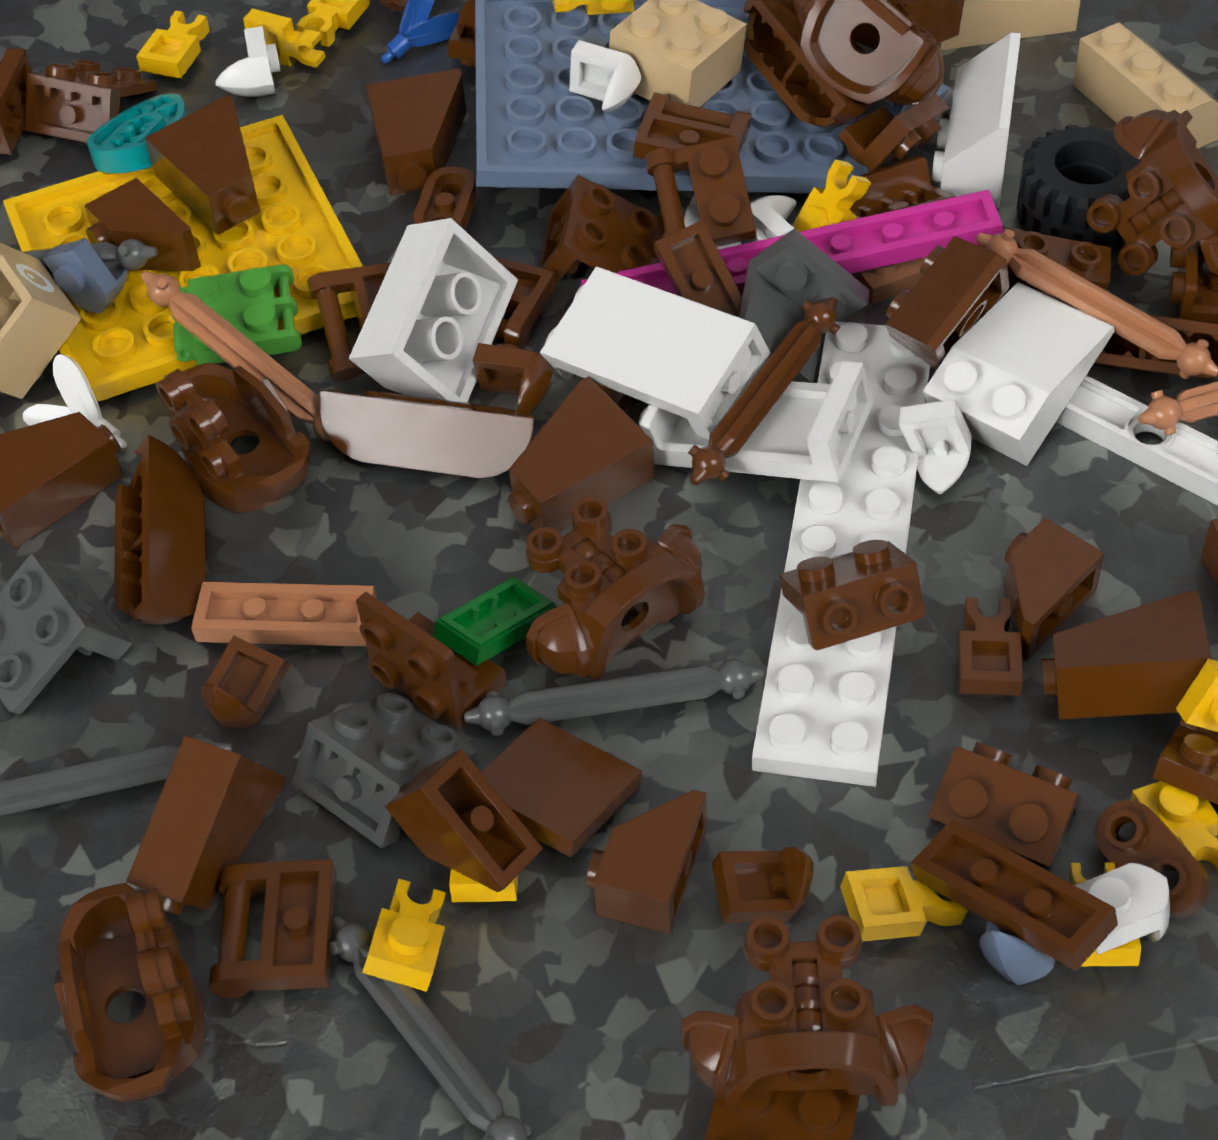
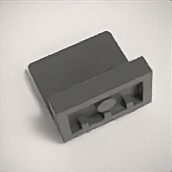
M794 228L749 260L739 318L756 324L772 354L796 323L804 321L805 311L800 307L806 300L814 303L834 297L837 300L835 308L836 321H844L868 305L870 290ZM826 333L821 335L819 347L794 378L796 382L817 383Z
M31 553L1 589L0 699L9 712L18 715L22 714L75 650L88 656L95 652L119 661L133 644L80 572Z
M387 692L308 722L292 785L380 848H384L398 841L402 829L384 806L425 767L461 748L474 762L477 750L458 738L457 733L451 728L437 724L415 709L408 699Z

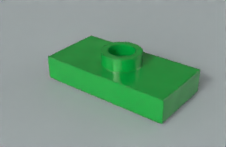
M513 576L436 619L432 637L475 666H478L524 639L534 619L556 608L557 604Z

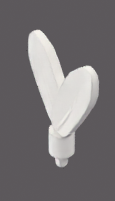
M57 355L53 362V376L68 407L36 404L23 412V420L30 426L80 412L96 427L101 424L105 425L117 439L121 450H124L127 447V443L120 438V430L102 418L96 397L80 365L66 355Z

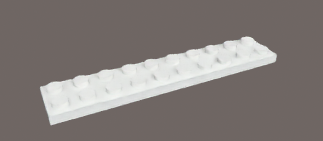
M836 321V324L840 326L837 333L832 335L830 332H827L825 335L817 383L832 384L842 361L863 362L873 405L839 483L800 479L784 573L797 569V565L801 561L809 558H834L853 552L854 546L869 540L890 541L906 554L919 453L911 451L899 427L900 407L926 403L923 390L929 381L930 365L890 337L885 325ZM781 588L752 754V771L876 787L897 626L825 649L814 650L808 643L803 615L783 596Z

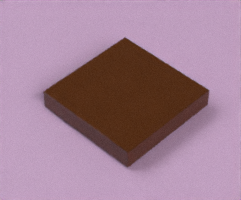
M538 718L481 773L534 838L572 857L640 787L642 770Z

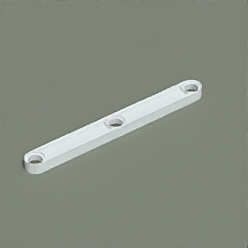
M1087 375L1085 376L1056 423L1218 506L1217 440L1181 422H1178L1175 426L1177 433L1165 436L1164 430L1156 429L1152 425L1140 424L1138 416L1147 410V405ZM1140 432H1152L1160 436L1163 442L1156 445H1147L1138 441L1134 435Z

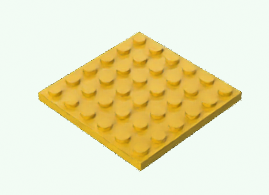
M283 114L240 127L260 213L219 235L155 177L153 167L116 174L97 171L3 200L22 252L52 249L55 246L84 238L89 241L86 228L90 227L84 205L135 178L140 180L191 228L201 267L194 271L129 270L127 280L118 297L101 314L93 313L77 306L70 296L62 290L82 319L74 328L71 336L59 348V352L70 357L80 365L97 402L157 383L176 369L184 371L197 365L196 360H177L173 333L175 321L172 318L169 306H158L149 298L148 287L141 278V274L144 271L157 275H170L178 281L180 288L188 286V279L201 276H213L282 264L288 265L292 268L294 276L293 283L289 285L290 295L296 300L298 308L296 316L293 317L295 330L299 331L300 334H305L324 327L318 302L311 298L307 280L317 273L362 267L363 265ZM275 288V298L280 297L279 288ZM351 292L339 293L337 296L343 320L356 317L357 313ZM278 320L279 330H284L283 320Z

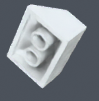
M1009 33L957 68L954 89L949 88L943 100L949 106V109L942 115V118L950 119H940L939 122L942 129L938 132L937 149H944L945 152L935 151L932 181L941 182L940 189L952 193L956 197L989 190L996 208H1000L1021 33Z
M452 218L408 225L349 359L386 389L404 395L467 403L477 380L472 361L478 343L492 344L518 279Z

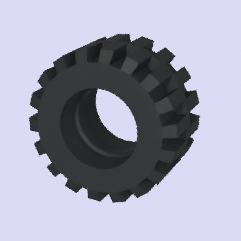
M1069 125L1065 127V130L1055 128L1046 132V137H1037L1032 142L1031 148L1026 149L1023 157L1016 209L1018 210L1017 218L1019 224L1025 225V231L1111 247V253L1114 247L1123 248L1126 242L1117 229L1106 233H1099L1089 226L1087 211L1096 199L1106 194L1117 195L1123 201L1129 198L1126 173L1141 163V160L1133 157L1115 141L1114 130L1111 128L1105 130L1100 129L1097 125H1088L1087 127Z

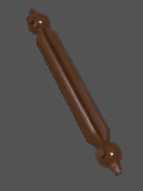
M834 297L811 303L809 300L804 302L800 307L805 311L804 321L796 323L715 426L709 435L708 446L699 448L694 444L689 450L688 454L693 457V473L690 480L693 485L716 478L723 482L730 473L725 469L726 459L737 455L819 347L821 335L830 332L832 335L837 333L840 326L836 324L837 315L835 308L837 300Z

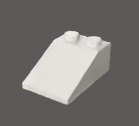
M1017 282L952 346L923 390L926 402L956 399L972 439L1028 466L1115 332L1114 326Z

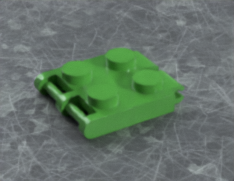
M282 264L213 276H201L188 279V286L180 288L181 292L197 296L268 355L293 352L302 345L301 334L294 327L293 317L296 316L298 308L296 300L290 295L289 285L293 283L294 276L292 268L288 265ZM275 288H279L280 297L275 298ZM174 319V347L177 353V360H196L197 365L226 362ZM278 320H283L284 330H279Z

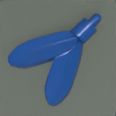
M408 0L399 27L400 33L386 45L388 51L382 56V62L387 64L394 57L400 59L412 46L419 47L448 40L457 24L460 13L447 12L428 18L435 0Z

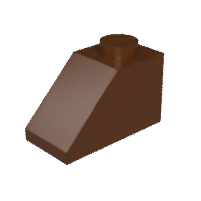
M137 178L84 205L90 227L86 228V234L91 244L109 242L119 246L124 240L137 239L144 243V245L157 248L158 255L147 260L146 264L137 270L194 271L201 267L191 228Z
M1046 517L1029 534L1025 532L1020 533L1012 541L1005 554V562L1008 563L1004 588L1006 599H1012L1013 632H1021L1022 658L1026 661L1097 590L1105 554Z
M462 748L425 767L384 806L426 857L496 892L504 890L543 849Z
M692 790L613 827L605 851L597 849L594 851L587 872L586 886L587 888L594 889L597 916L667 934L672 933L707 829V798L705 792Z

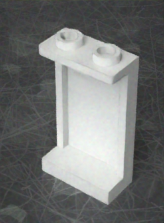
M597 266L586 283L578 289L573 303L557 327L549 333L546 343L540 351L541 355L554 368L553 372L558 379L568 382L573 374L582 378L589 376L595 383L686 418L696 435L709 440L712 430L771 354L755 323Z
M842 361L832 384L792 381L737 455L726 459L725 469L728 472L839 483L873 405L864 363ZM651 404L640 415L639 427L653 440L654 464L692 468L693 457L688 454L689 450L694 444L699 448L708 446L709 440L697 436L688 420L684 417Z

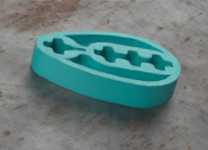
M176 93L152 97L130 107L100 126L87 139V146L95 168L100 172L116 174L152 167L144 138L188 115L182 97Z

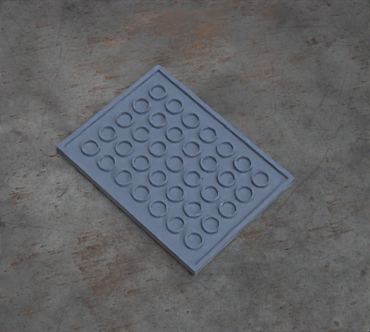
M475 0L476 187L569 188L577 175H580L607 189L657 191L654 176L649 175L647 172L645 159L633 157L634 140L650 101L633 93L622 107L612 112H604L602 110L603 101L569 91L571 51L578 40L609 48L610 31L633 12L587 15L585 5H580L568 12H555L552 0ZM635 0L634 11L648 0ZM698 0L715 9L724 11L727 15L746 23L748 26L750 14L744 12L747 0ZM746 26L745 39H747V26ZM744 49L741 72L701 106V108L735 115L736 110L752 113L747 140L743 144L739 155L748 193L778 192L804 194L811 193L813 187L825 189L827 174L835 159L849 162L854 167L847 180L852 175L860 176L871 172L866 166L857 163L847 151V145L839 138V134L847 126L866 117V111L852 122L838 127H818L801 121L793 114L749 59ZM689 170L674 173L678 191H694Z

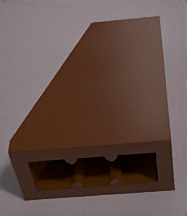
M460 68L366 85L372 122L390 195L423 189L427 177L435 170L446 166L467 112Z
M229 95L144 138L155 177L218 235L260 213L234 101Z
M589 376L579 381L509 468L512 494L508 496V502L512 512L519 522L523 525L530 523L535 530L549 527L558 532L572 525L573 507L580 499L590 496L603 499L608 505L654 479L653 440Z
M76 412L0 434V535L14 549L124 476L116 455L121 451V448L113 433L103 424L96 427L83 414Z
M1186 591L1054 633V658L1042 659L1045 696L1057 695L1059 720L1177 713L1176 707L1208 658L1212 659L1199 591Z
M184 735L126 882L146 890L158 888L165 911L181 916L185 904L208 911L219 893L221 870L225 866L238 862L280 793L286 777L240 754Z

